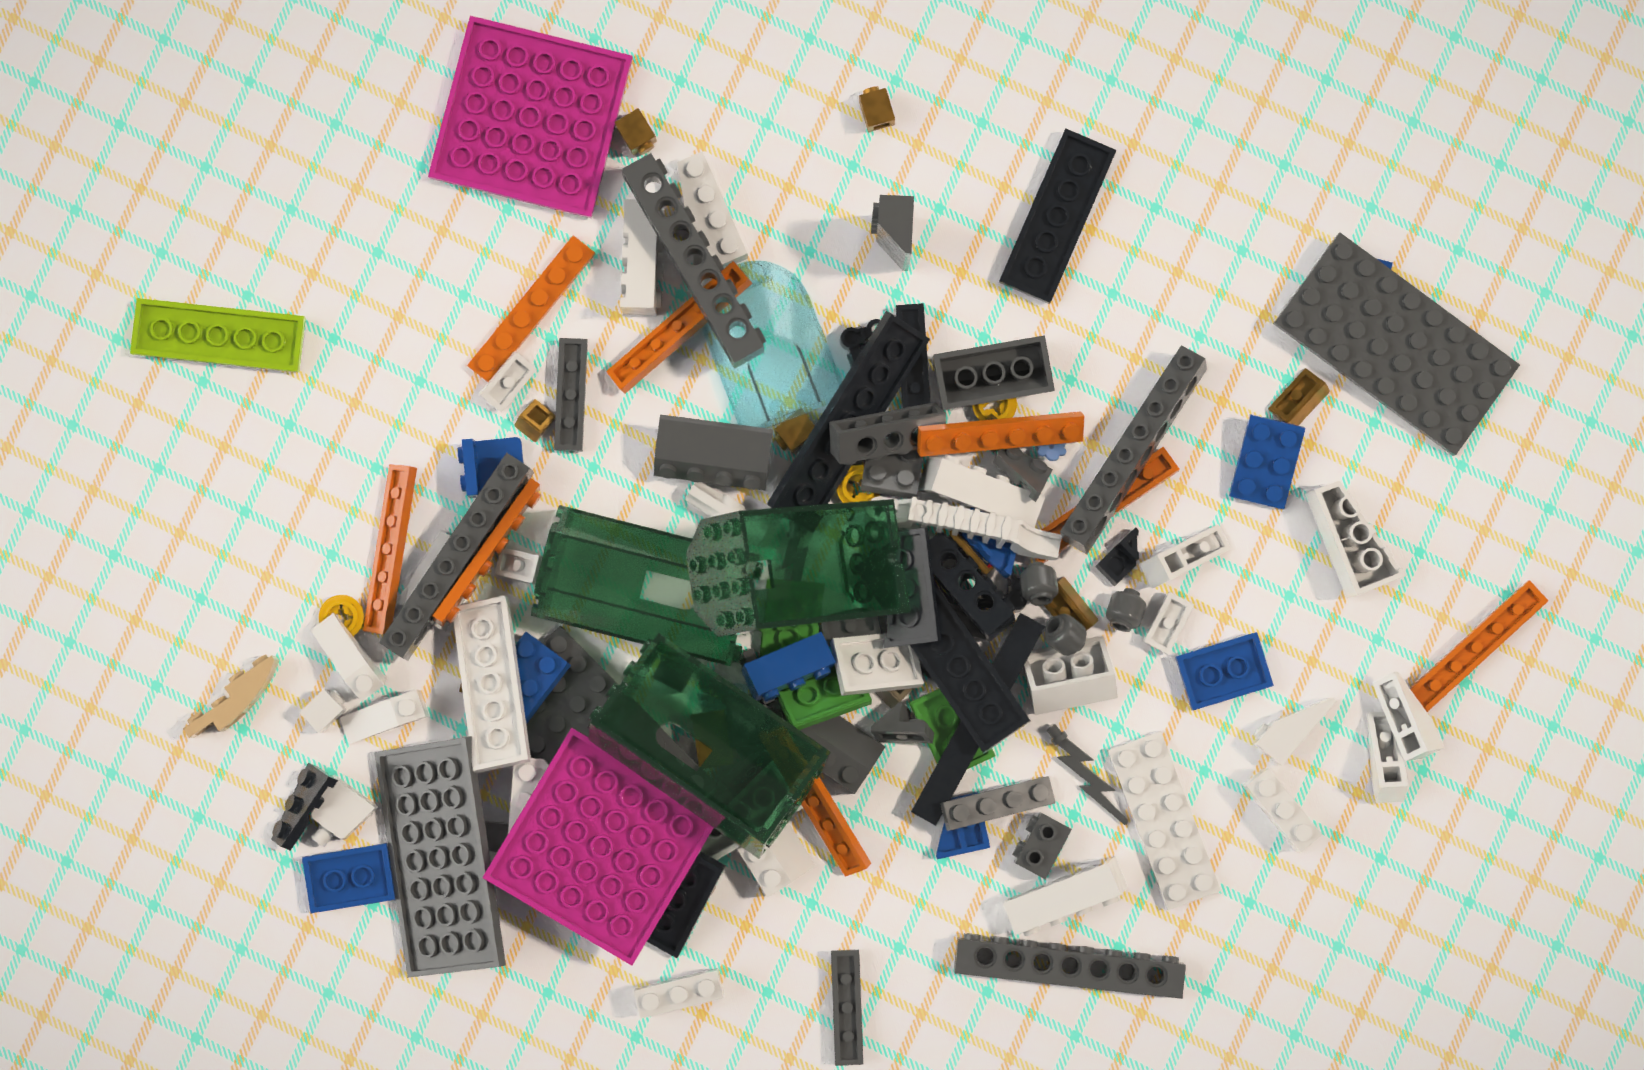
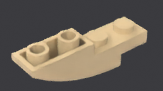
M265 654L252 662L254 667L246 673L241 670L228 679L230 683L224 687L230 697L227 698L224 695L211 703V710L205 714L200 711L187 720L189 725L184 727L183 730L188 738L197 737L213 725L216 726L219 732H224L238 722L254 706L268 687L280 661L278 657L273 655L268 657Z

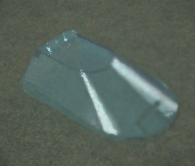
M760 260L737 264L753 284L736 299L739 304L745 303L752 315L749 321L753 328L759 327L766 339V342L763 343L764 353L734 369L709 324L706 323L702 327L704 337L737 424L770 428L826 407L842 383V380L806 288L791 271L778 264ZM728 304L719 313H728L732 308L731 305ZM735 326L730 330L731 336L735 338H740L746 333L745 329L740 326Z

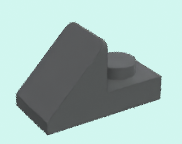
M903 701L899 702L871 726V733L879 742L933 743L934 732L925 721L910 719L911 712Z

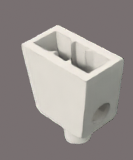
M331 775L338 782L334 788L327 787L321 796L325 801L319 809H313L310 816L320 824L311 838L323 847L327 845L333 835L341 840L347 839L379 808V806L337 775Z

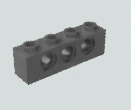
M936 402L831 421L829 422L830 453L839 464L845 465L855 464L857 461L865 459L877 460L891 454H907L912 450H917L918 426L946 424V413Z

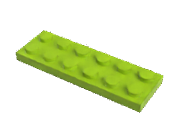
M136 298L130 354L300 373L306 317Z

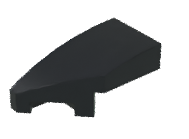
M1136 527L1095 566L1114 587L1136 566V561L1139 560L1137 549L1139 530Z

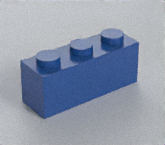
M819 632L744 664L741 672L755 702L761 699L767 702L780 695L779 691L786 688L793 691L806 684L805 680L812 677L819 680L831 674L830 670L836 661L822 632Z

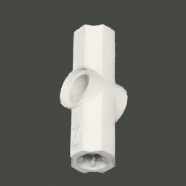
M695 482L685 498V501L709 515L711 520L729 531L733 530L755 545L758 544L769 527L768 523L745 510L742 504L726 494L721 495L703 482Z

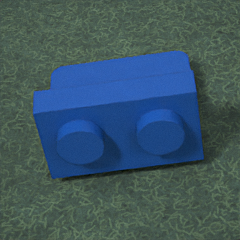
M518 437L475 441L473 438L461 439L462 446L457 448L459 464L464 463L465 475H460L461 490L466 492L469 498H476L506 453L524 463L522 441Z

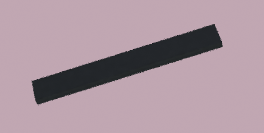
M1019 613L992 662V665L1009 690L1014 685L1045 628L1044 625L1022 613ZM962 721L959 722L911 810V813L935 826L943 814L940 803L949 801L952 798L979 748Z

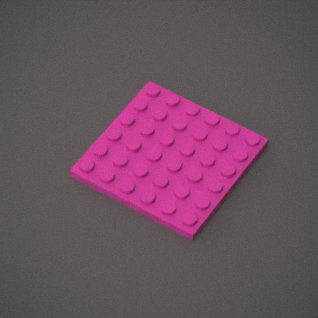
M470 15L428 177L592 219L616 127L614 122L618 119L633 56Z
M571 727L482 878L633 966L721 815Z

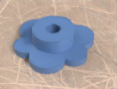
M1066 443L1036 446L1038 448L1037 453L1039 456H1045L1049 461H1057L1059 456H1065L1066 449L1064 447Z

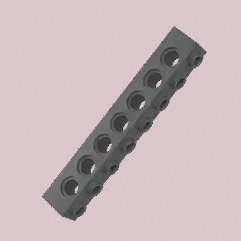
M652 153L622 168V176L734 369L764 353L763 343L766 342L763 333L759 327L754 329L749 319L752 318L749 309L745 303L739 304L735 295L738 292L731 279L725 280L721 271L724 268L716 254L711 256L707 249V246L710 245L702 230L697 232L692 224L696 221L688 206L683 208L678 200L682 196L675 183L669 184L664 176L668 172L661 159L655 160ZM651 182H657L661 185V188L654 193L645 189ZM664 206H671L675 209L674 214L669 217L662 216L659 212ZM678 230H685L689 233L688 238L683 241L676 240L673 235ZM692 254H699L703 257V261L698 265L690 264L687 259ZM706 278H713L717 281V285L713 289H706L701 283ZM727 302L732 308L728 313L722 314L715 309L717 304ZM735 326H740L745 329L746 333L740 338H735L731 336L730 330Z
M1183 345L1179 347L1060 530L1064 542L1086 555L1089 553L1207 370L1206 358Z
M505 454L379 643L409 661L433 625V614L533 476L534 472L530 467L510 454Z
M964 933V938L957 937L954 961L955 974L1183 999L1186 964L1179 962V957L1162 955V960L1151 959V954L1134 952V956L1129 957L1122 956L1123 951L1106 949L1105 954L1094 953V947L1077 946L1076 951L1067 950L1066 944L1049 942V947L1037 946L1038 941L1021 939L1020 944L1009 943V938L992 936V941L981 940V935ZM982 948H988L992 951V959L988 963H980L977 960V953ZM1011 951H1016L1021 956V960L1016 966H1008L1005 962L1006 955ZM1040 954L1047 955L1049 959L1048 966L1042 970L1034 967V959ZM1069 957L1075 958L1077 968L1071 973L1064 972L1062 969L1063 961ZM1095 961H1103L1105 964V971L1100 976H1094L1090 971L1091 965ZM1124 964H1131L1134 969L1133 975L1128 979H1122L1119 976V969ZM1153 967H1159L1162 971V976L1157 982H1150L1147 977L1148 971Z

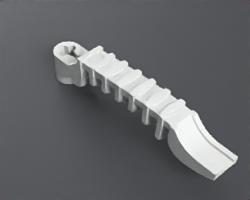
M877 496L869 502L866 514V522L874 530H884L886 528L910 529L912 523L921 524V528H927L928 526L936 527V532L941 533L943 528L952 530V535L957 536L958 532L967 533L968 539H972L974 535L982 536V542L986 544L990 538L996 539V548L999 549L1002 548L1005 542L1011 543L1010 549L1014 553L1044 560L1056 561L1058 559L1062 540L1060 534L1036 529L1023 520L1011 519V516L1002 517L994 512L990 514L984 513L976 508L975 510L965 509L961 505L959 507L950 506L945 502L943 504L934 503L929 499L927 501L917 500V497L897 500ZM877 511L883 512L882 516L876 515Z

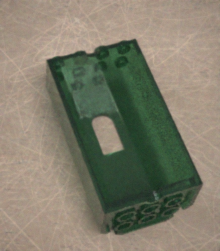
M894 499L741 510L701 519L686 552L695 613L717 637L872 620L910 613L904 565L900 564L896 558V552L901 545ZM767 560L771 588L755 590L754 580L746 572L747 563Z
M559 505L556 517L560 518L559 522L555 521L552 523L534 589V596L538 600V604L533 603L530 616L731 668L734 662L739 663L743 649L742 646L738 645L740 635L746 636L750 622L749 617H745L747 607L753 608L757 594L756 589H752L754 580L760 581L764 567L763 563L759 562V555ZM647 571L693 582L698 587L700 593L697 604L690 609H680L641 599L640 596Z
M658 633L654 640L649 638L640 650L642 655L638 661L634 662L632 660L623 672L625 677L622 683L619 685L614 683L606 694L608 699L603 707L598 705L588 719L591 722L587 727L589 729L588 740L760 859L766 851L764 849L765 846L769 848L811 791L815 778L818 779L823 772L831 752ZM674 724L712 750L698 771H695L658 744L656 732L661 726Z

